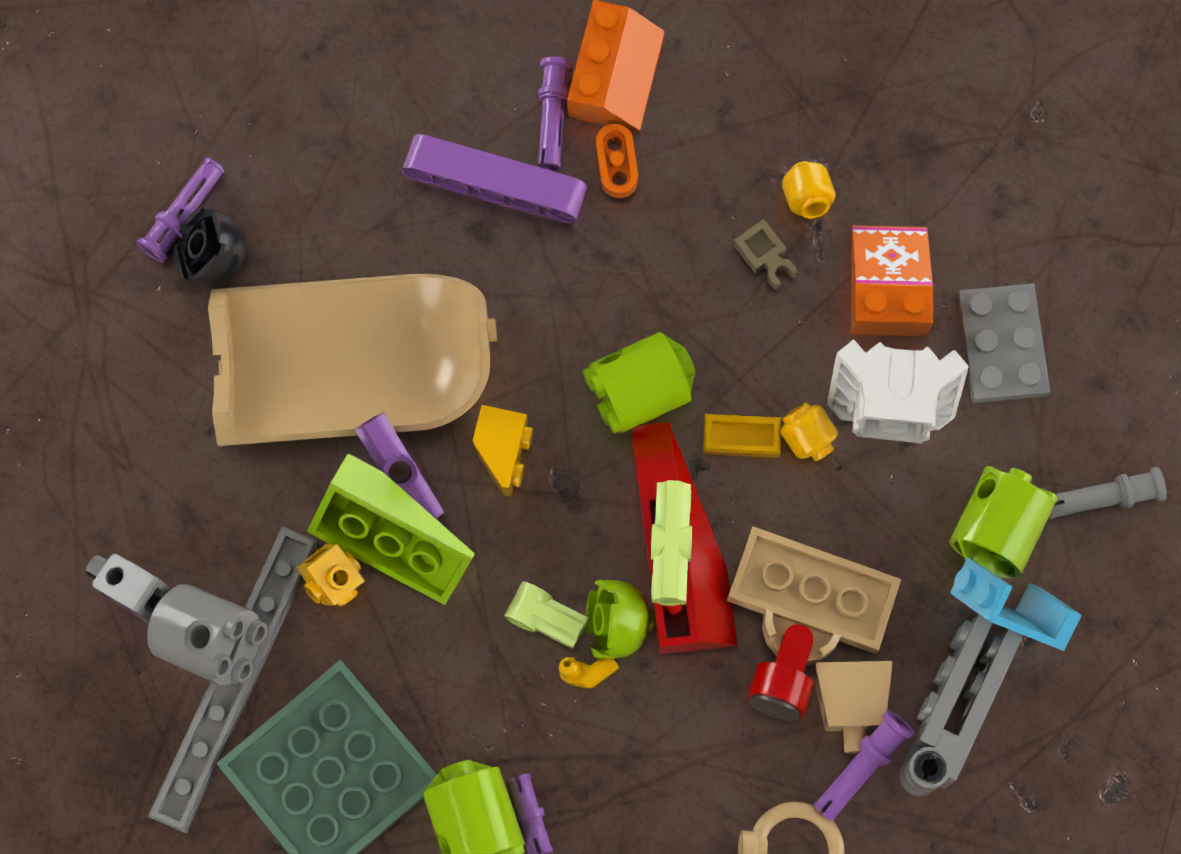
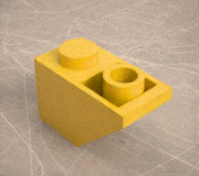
M481 405L473 437L474 450L504 496L511 497L513 486L520 487L525 465L520 464L519 461L522 449L529 450L533 428L528 427L527 414Z

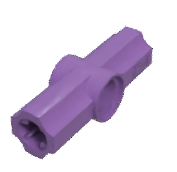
M384 412L370 418L354 429L378 470L384 472L392 479L389 476L390 466L397 461L408 463L410 466L408 477L401 481L392 480L435 519L445 512Z

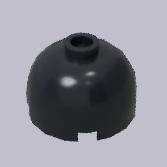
M201 207L191 212L182 223L178 233L184 234L181 246L175 245L174 263L179 276L194 283L204 285L220 284L232 278L246 258L245 234L236 220L221 211Z

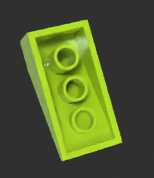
M349 453L331 481L306 531L329 544L337 543L342 551H348L355 558L443 605H446L475 555L473 551L384 472Z

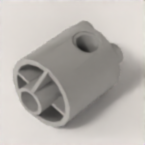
M182 584L169 590L158 602L150 618L147 630V644L151 653L159 659L215 684L224 686L231 685L235 681L244 683L252 674V662L257 654L259 645L267 635V625L259 621L257 614L249 609L192 585Z

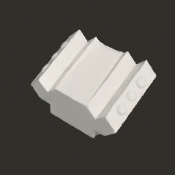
M853 339L836 354L827 405L840 420L853 421L852 432L855 434V437L923 443V441L930 439V431L940 430L955 418L969 366L955 350L939 360L928 346L922 351L885 347L879 342L868 352H865Z

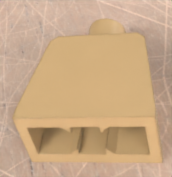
M892 661L816 662L813 666L812 674L825 731H843L844 753L858 754L861 751V740L865 735L868 736L867 731L876 730L883 722V714L888 708Z

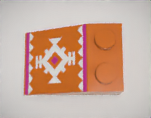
M852 225L851 335L927 337L933 325V281L927 227Z

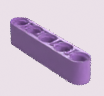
M423 134L414 135L402 168V172L406 176L416 181L569 224L576 222L587 190V185L583 181L572 176Z

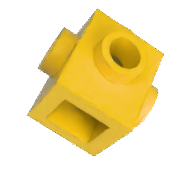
M337 543L323 545L296 567L297 571L306 581L304 585L306 593L317 604L321 602L323 605L335 606L338 604L339 607L343 606L358 594L356 588L365 581L359 574L361 566L348 551L344 553Z

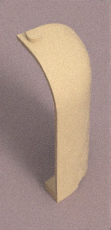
M406 274L211 289L208 312L213 356L221 355V360L218 361L219 375L214 376L212 407L217 445L229 446L357 436L354 431L355 428L382 412L386 415L395 432L428 430L454 421L477 402L485 389L490 373L489 342L497 341L496 319L488 318L487 304L483 293L476 286L464 280L437 274Z

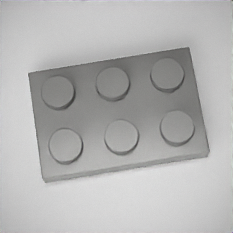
M1034 283L959 290L957 302L965 359L969 366L967 373L972 403L1048 397L1050 385Z

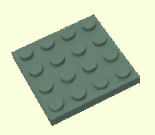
M341 659L216 763L289 854H360L424 799L423 792L437 775Z

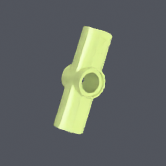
M667 480L657 483L655 524H652L651 560H654L651 596L652 603L666 606L686 604L688 562H691L692 526H689L692 491L691 484L683 483L682 481Z

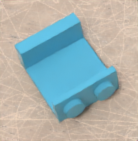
M967 558L963 568L955 577L954 586L950 592L953 596L989 622L1062 651L1065 650L1082 616L1080 613L1041 587L1031 583L1028 584L1016 610L1009 609L1004 604L1013 587L975 560Z

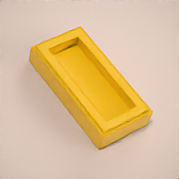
M704 414L703 454L780 458L781 417Z

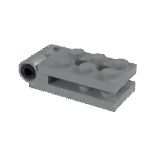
M978 614L972 622L965 620L962 627L958 628L949 647L955 650L953 657L949 655L946 661L942 662L933 680V683L939 687L936 693L932 691L929 697L925 698L916 717L922 723L899 771V781L906 792L913 796H926L938 787L947 788L957 780L1024 635L1007 629L1001 636L995 634L992 640L987 642L978 661L984 667L982 671L978 670L975 676L970 678L962 695V698L968 701L953 733L943 728L993 623ZM922 767H925L924 771L926 772L927 777H924L925 773L922 771Z

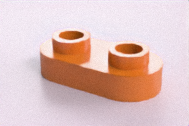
M615 123L608 124L601 128L596 136V152L601 186L609 196L625 198L630 196L638 185V169L633 137L625 126ZM615 142L620 144L621 148L613 151L608 148V145ZM616 177H623L626 182L623 185H616L613 180Z

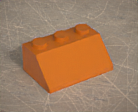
M593 0L567 98L568 118L604 126L614 123L621 124L628 128L629 131L640 133L665 31L630 7Z

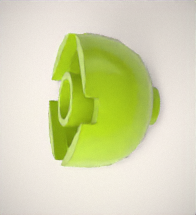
M596 580L595 584L599 588L598 591L590 590L585 616L589 618L585 627L586 634L594 632L595 645H588L589 650L594 658L616 659L627 657L635 653L645 642L648 632H652L655 623L654 612L649 608L647 600L641 591L634 585L618 580Z

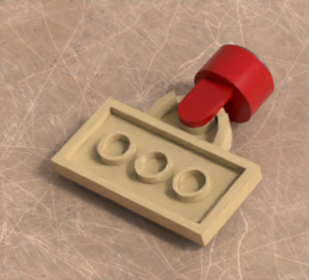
M752 526L727 601L764 614L762 624L764 638L768 647L777 657L775 663L762 662L757 665L747 694V700L750 705L765 715L781 720L796 721L803 718L814 687V681L804 674L805 667L821 662L832 654L838 642L877 654L901 579Z

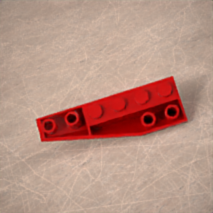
M670 423L638 425L631 429L650 589L654 561L651 560L652 524H655L657 483L667 480L682 481L683 483L691 484L692 491L689 526H692L691 562H688L686 604L666 606L652 603L659 655L737 646L732 603L727 601L730 592L727 566Z

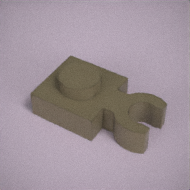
M764 219L733 240V246L754 273L763 268L766 269L768 272V283L775 290H778L781 286V281L776 277V272L782 270L786 271L792 279L796 277L797 269L790 260L781 259L780 257L786 252V246Z

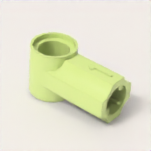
M524 581L521 582L504 615L505 619L516 626L532 633L538 631L571 649H574L580 640L589 620L588 617L553 600V597L543 589Z

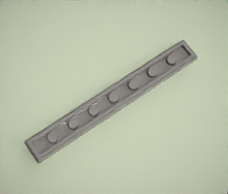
M283 526L281 527L244 607L257 614L259 621L267 625V635L259 645L257 654L252 662V674L244 683L235 681L231 685L220 686L210 681L150 810L149 818L187 834L217 768L216 763L221 759L303 580L296 567L316 552L319 545L317 540Z

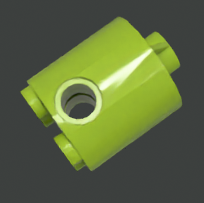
M657 332L589 363V368L582 370L588 387L591 391H595L598 398L602 400L601 403L597 404V408L605 425H609L613 433L618 431L619 433H624L692 401L691 391L696 374L692 360L682 345L661 332Z
M986 466L954 529L949 544L957 553L964 557L965 562L967 558L973 559L999 578L1019 577L1028 562L1058 497L1046 489L1038 488L1031 484L1032 477L1020 469L1011 468L1009 473H1006L997 468Z
M464 760L449 765L438 772L422 795L442 854L525 853L523 848L525 842L499 767H491L472 760Z

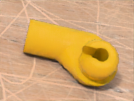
M566 657L560 661L558 666L560 677L565 683L586 689L595 687L619 669L614 659L600 658L590 665L576 661L575 657Z

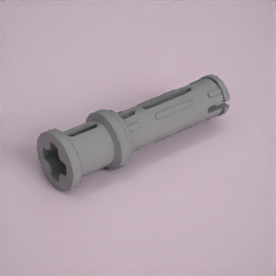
M1154 467L1150 469L1149 473L1129 477L1126 473L1120 474L1118 477H1115L1114 482L1055 494L1058 500L1048 519L1051 520L1055 517L1120 504L1121 507L1131 508L1136 502L1155 498L1158 502L1165 501L1167 491L1163 474L1159 467Z

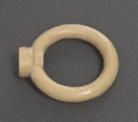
M786 802L769 809L759 818L752 831H740L738 854H767V836L771 829L783 820L802 818L814 823L823 832L828 843L829 854H845L843 838L836 823L825 818L822 815L824 813L823 810L819 812L815 806L803 802Z

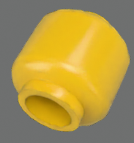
M799 162L792 166L782 180V188L791 212L808 219L818 218L824 215L834 202L836 193L827 169L819 163Z
M805 402L782 418L784 425L781 427L780 433L798 459H806L812 456L816 462L834 450L831 443L838 436V430L820 405L810 406L808 402Z

